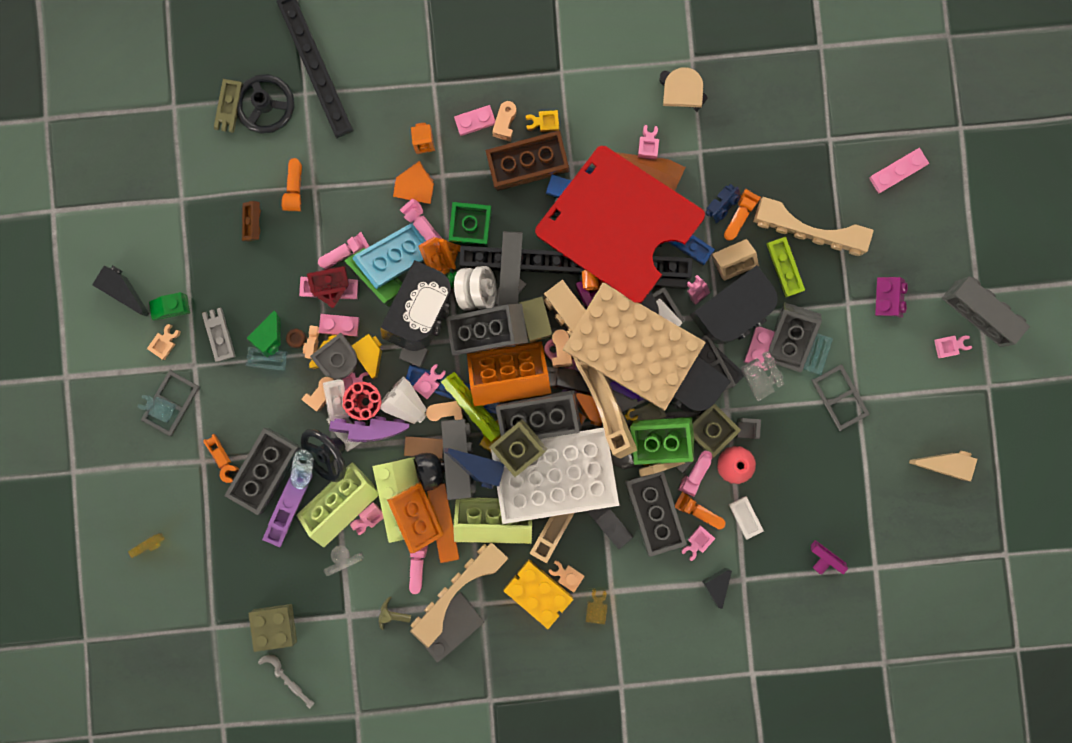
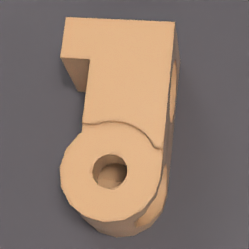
M506 101L501 104L492 131L493 137L511 142L513 130L509 128L511 122L516 117V106L513 102Z
M560 329L556 330L552 335L557 352V357L552 358L554 368L573 366L572 356L563 351L569 339L568 333Z
M330 377L322 378L315 392L312 395L305 394L301 400L315 411L320 412L326 404L323 383L335 379Z
M457 401L433 404L426 410L427 418L431 421H439L443 417L454 416L455 420L464 419L462 408L458 405Z

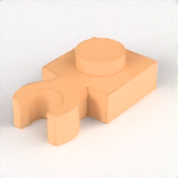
M170 324L165 326L164 335L158 333L147 347L149 351L162 360L166 359L176 345L172 340L179 337L181 331L176 330L174 334H171L170 329L172 325Z
M310 326L309 339H307V343H304L303 346L305 358L312 359L310 356L318 350V326Z
M555 560L554 564L558 565L559 569L558 571L549 569V573L553 576H560L558 582L572 592H575L585 576L569 565L564 569L562 564Z

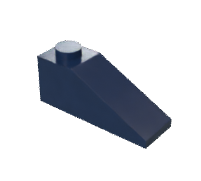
M450 448L444 449V453L474 480L481 482L482 487L493 489V486H500L505 466L502 462Z

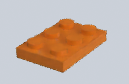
M417 483L387 500L410 554L416 553L443 536L421 483Z

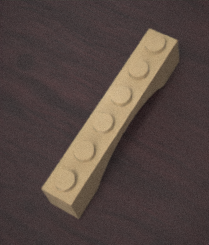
M762 197L759 200L753 221L758 223L757 226L768 229L772 227L778 233H792L795 238L803 240L805 238L812 239V242L815 244L824 245L825 243L831 245L832 249H845L849 251V254L860 256L868 251L874 231L873 229L856 224L838 230L813 228L791 215L782 202Z
M573 357L596 403L604 426L605 437L612 454L622 458L637 451L607 376Z
M574 513L550 516L530 554L547 563Z
M484 543L477 551L479 554L475 560L471 558L464 565L466 570L462 574L458 572L451 580L453 584L448 589L444 587L437 595L439 600L435 604L431 602L424 609L426 614L422 618L417 617L410 625L412 627L410 632L427 648L442 633L446 609L457 591L475 578L496 573L508 559L493 543L488 545Z

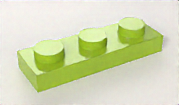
M783 237L767 243L785 297L805 291L787 238Z

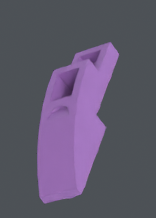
M379 416L370 419L369 426H365V422L354 421V424L346 423L344 419H335V421H330L329 431L347 433V441L372 442L399 435L408 430L409 424H406L405 420L394 419L393 422L386 421L385 417Z
M294 468L262 540L281 547L313 475Z

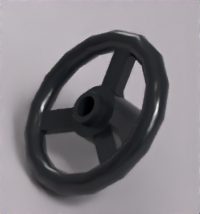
M269 74L256 75L246 80L242 85L237 116L240 122L251 131L261 134L273 133L283 128L291 119L295 108L294 95L289 86L280 78ZM270 82L276 84L283 90L287 102L273 100L265 90H262L260 83ZM252 86L255 92L251 95V103L255 109L247 119L243 112L242 101L245 93ZM273 108L286 110L282 118L272 125L260 126L255 124L262 113H268Z
M307 429L302 433L300 441L302 452L315 472L329 482H339L344 479L346 473L345 461L342 456L345 450L344 442L338 437L330 439L326 434L317 429ZM309 437H315L324 444L317 446L309 443ZM311 452L316 453L317 459L326 464L328 472L318 465ZM334 460H336V462H337L338 474L336 473V470H335V467H334V464H333Z

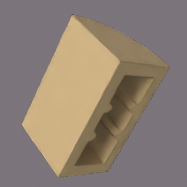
M747 239L712 254L717 270L724 281L751 270L756 265L759 266L757 253Z

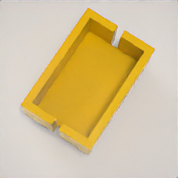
M528 559L518 571L517 575L520 578L518 579L515 575L505 586L504 592L549 629L559 617L558 611L562 613L573 601V596Z

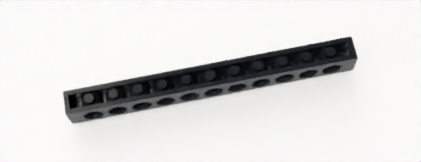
M461 246L460 267L475 269L476 267L487 266L491 270H501L502 248ZM522 249L520 272L582 275V271L585 270L558 251ZM653 256L654 266L662 274L661 278L687 280L692 278L693 258Z

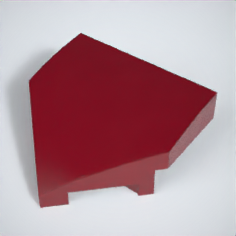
M346 266L307 273L310 291L313 296L334 308L349 286Z

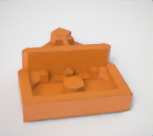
M420 161L396 177L393 197L407 200L415 199L418 202L431 204L434 180L428 175Z
M433 237L418 245L425 265L443 274L448 273L450 269L456 268L455 261L458 252H460V245L437 237Z

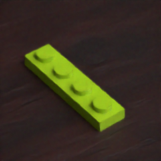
M455 372L441 381L446 391L455 398L458 405L465 410L471 421L480 428L483 435L490 442L501 434L498 423L481 405L474 406L471 391Z

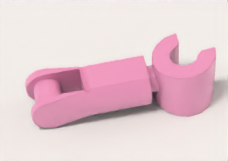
M411 199L400 209L405 214L404 218L411 223L415 221L413 225L426 241L433 237L442 239L424 215L420 217L423 209L418 201Z
M362 232L355 237L352 236L347 241L348 245L343 244L331 251V253L320 257L318 260L319 266L328 269L363 248L370 247Z
M703 451L689 477L685 476L682 479L678 490L695 497L700 482L711 465V452Z
M428 545L416 553L410 554V557H413L411 559V578L409 590L412 594H418L422 588L424 559L421 558L426 557Z

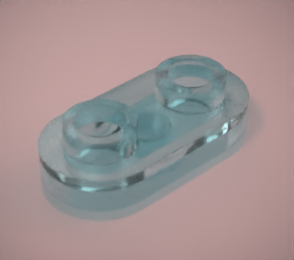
M299 450L293 457L290 482L298 489L307 487L311 479L313 456L307 450ZM304 459L306 463L302 464L299 460ZM301 477L304 481L298 482L297 478Z

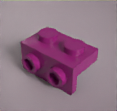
M877 277L876 316L903 317V313H906L907 304L904 301V294H907L908 285L903 278Z

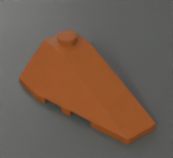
M616 152L674 191L686 168L669 159L657 158L655 160Z

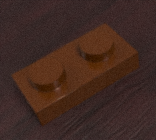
M258 201L243 203L242 241L259 240V217L261 210L260 202Z

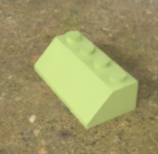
M413 457L372 466L389 543L404 540L387 500L419 483Z
M352 462L346 467L344 479L339 482L329 483L297 514V517L309 537L322 547H325L379 496L378 490Z
M499 498L456 499L453 526L454 542L532 544V519L503 524Z

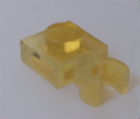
M162 533L156 534L129 550L128 553L133 558L146 550L151 552L161 546L160 542L165 539Z
M593 589L592 598L594 602H588L586 622L605 625L608 605L603 604L602 601L605 600L607 594L603 590L602 596L597 597L595 595L596 589Z

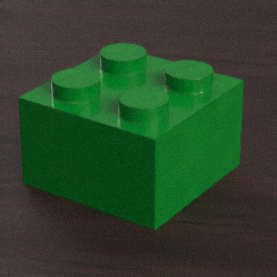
M452 202L449 242L458 245L488 247L492 213L491 206Z

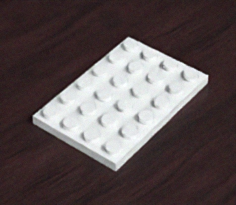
M604 428L540 439L547 447V451L516 477L504 466L500 486H497L503 524L619 506L611 451L605 437ZM491 450L492 459L501 462L500 459Z

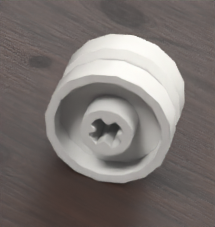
M489 267L463 268L457 272L454 281V292L456 301L462 310L489 309L495 305L497 284L494 273Z

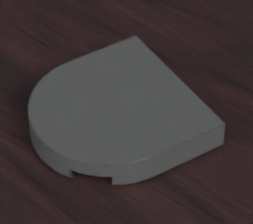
M339 333L310 356L322 373L332 379H344L350 376L357 366V354L342 333Z

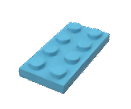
M411 223L355 254L353 260L377 289L408 271L414 260L422 263L424 260L418 245L426 240Z

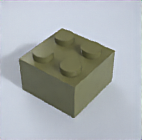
M539 297L521 302L527 339H529L530 343L552 338V331L543 298Z
M716 404L702 411L692 421L694 441L704 451L711 452L712 458L741 431Z
M523 419L489 447L514 477L518 476L547 451V447Z
M292 604L254 609L249 612L254 652L291 647L297 643Z

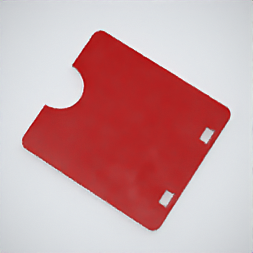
M599 146L537 225L535 233L539 239L605 284L619 291L632 302L642 303L662 277V274L653 263V254L656 248L668 241H676L686 245L704 221L705 212L607 146ZM591 164L596 166L591 174L586 172ZM557 209L561 214L554 221L550 217Z

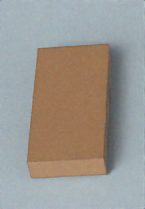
M405 436L404 456H414L428 452L435 454L438 458H443V439Z

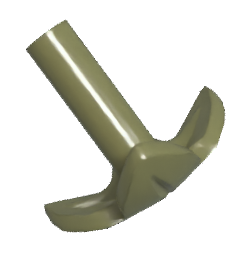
M388 597L381 606V613L379 614V627L381 630H384V623L392 620L410 623L411 615L391 612L387 609L389 600L392 597Z

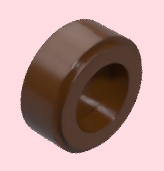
M292 329L287 333L286 341L289 346L300 348L306 342V335L302 330Z

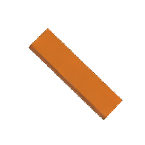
M444 483L433 490L427 491L428 501L443 533V536L436 540L440 563L460 559L457 542H454L452 515L449 500L447 499L446 484Z

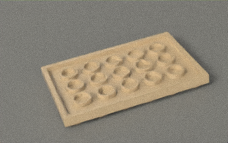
M602 283L565 344L563 351L665 411L706 342L645 306L632 302L619 291Z

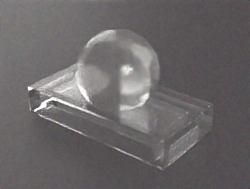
M336 546L331 552V559L335 564L325 568L324 572L326 576L332 575L362 561L365 557L362 551L350 557V552L345 546Z

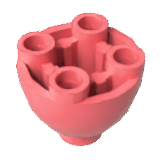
M355 382L345 391L342 406L353 419L368 420L374 417L380 410L382 404L381 394L370 383ZM364 398L369 399L368 405L362 403Z
M741 446L728 447L724 449L718 458V473L729 483L741 484L747 482L755 472L756 462L754 456L749 450ZM739 462L744 464L741 470L737 468Z

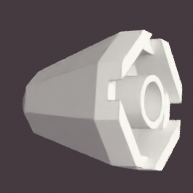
M403 376L392 387L393 389L384 396L380 409L385 413L415 424L417 421L421 423L427 416L425 413L427 409L409 380Z

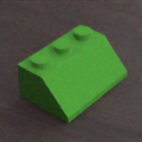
M355 254L348 257L345 262L378 298L390 307L402 282L396 278L376 289L353 260Z
M692 417L633 421L630 430L637 447V451L633 452L634 465L694 461Z

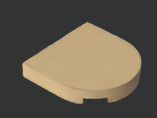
M678 68L672 71L665 81L663 106L702 107L703 81L699 73L691 68Z
M685 462L651 464L640 468L639 474L640 477L655 474L685 464Z

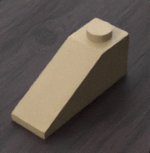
M960 451L959 453L911 459L909 464L964 481H971L977 459L972 458L971 453Z

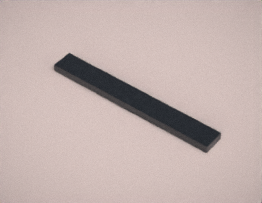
M277 0L276 2L336 139L353 132L354 130L297 0Z

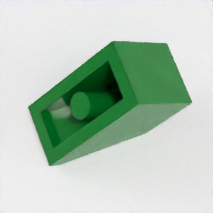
M181 292L160 296L149 301L153 321L190 314L188 296Z
M275 311L247 337L248 341L266 358L274 355L281 345L280 317Z

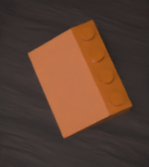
M542 341L467 354L470 389L474 406H484L492 403L551 394Z

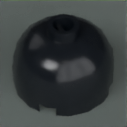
M428 452L414 455L415 466L424 491L427 492L439 487L444 480V460L440 461L435 454Z

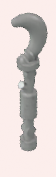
M270 654L263 656L258 661L260 665L266 662L273 664L275 667V677L278 678L280 676L284 680V685H288V688L296 696H299L309 709L315 704L302 693L301 688L294 681L292 682L283 673L284 670L281 669L282 665L278 657Z

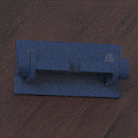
M731 184L725 186L717 195L722 201L719 202L714 199L706 208L705 214L708 217L713 216L716 224L720 219L722 220L726 217L728 210L733 205L739 202L741 196L739 187L735 188Z

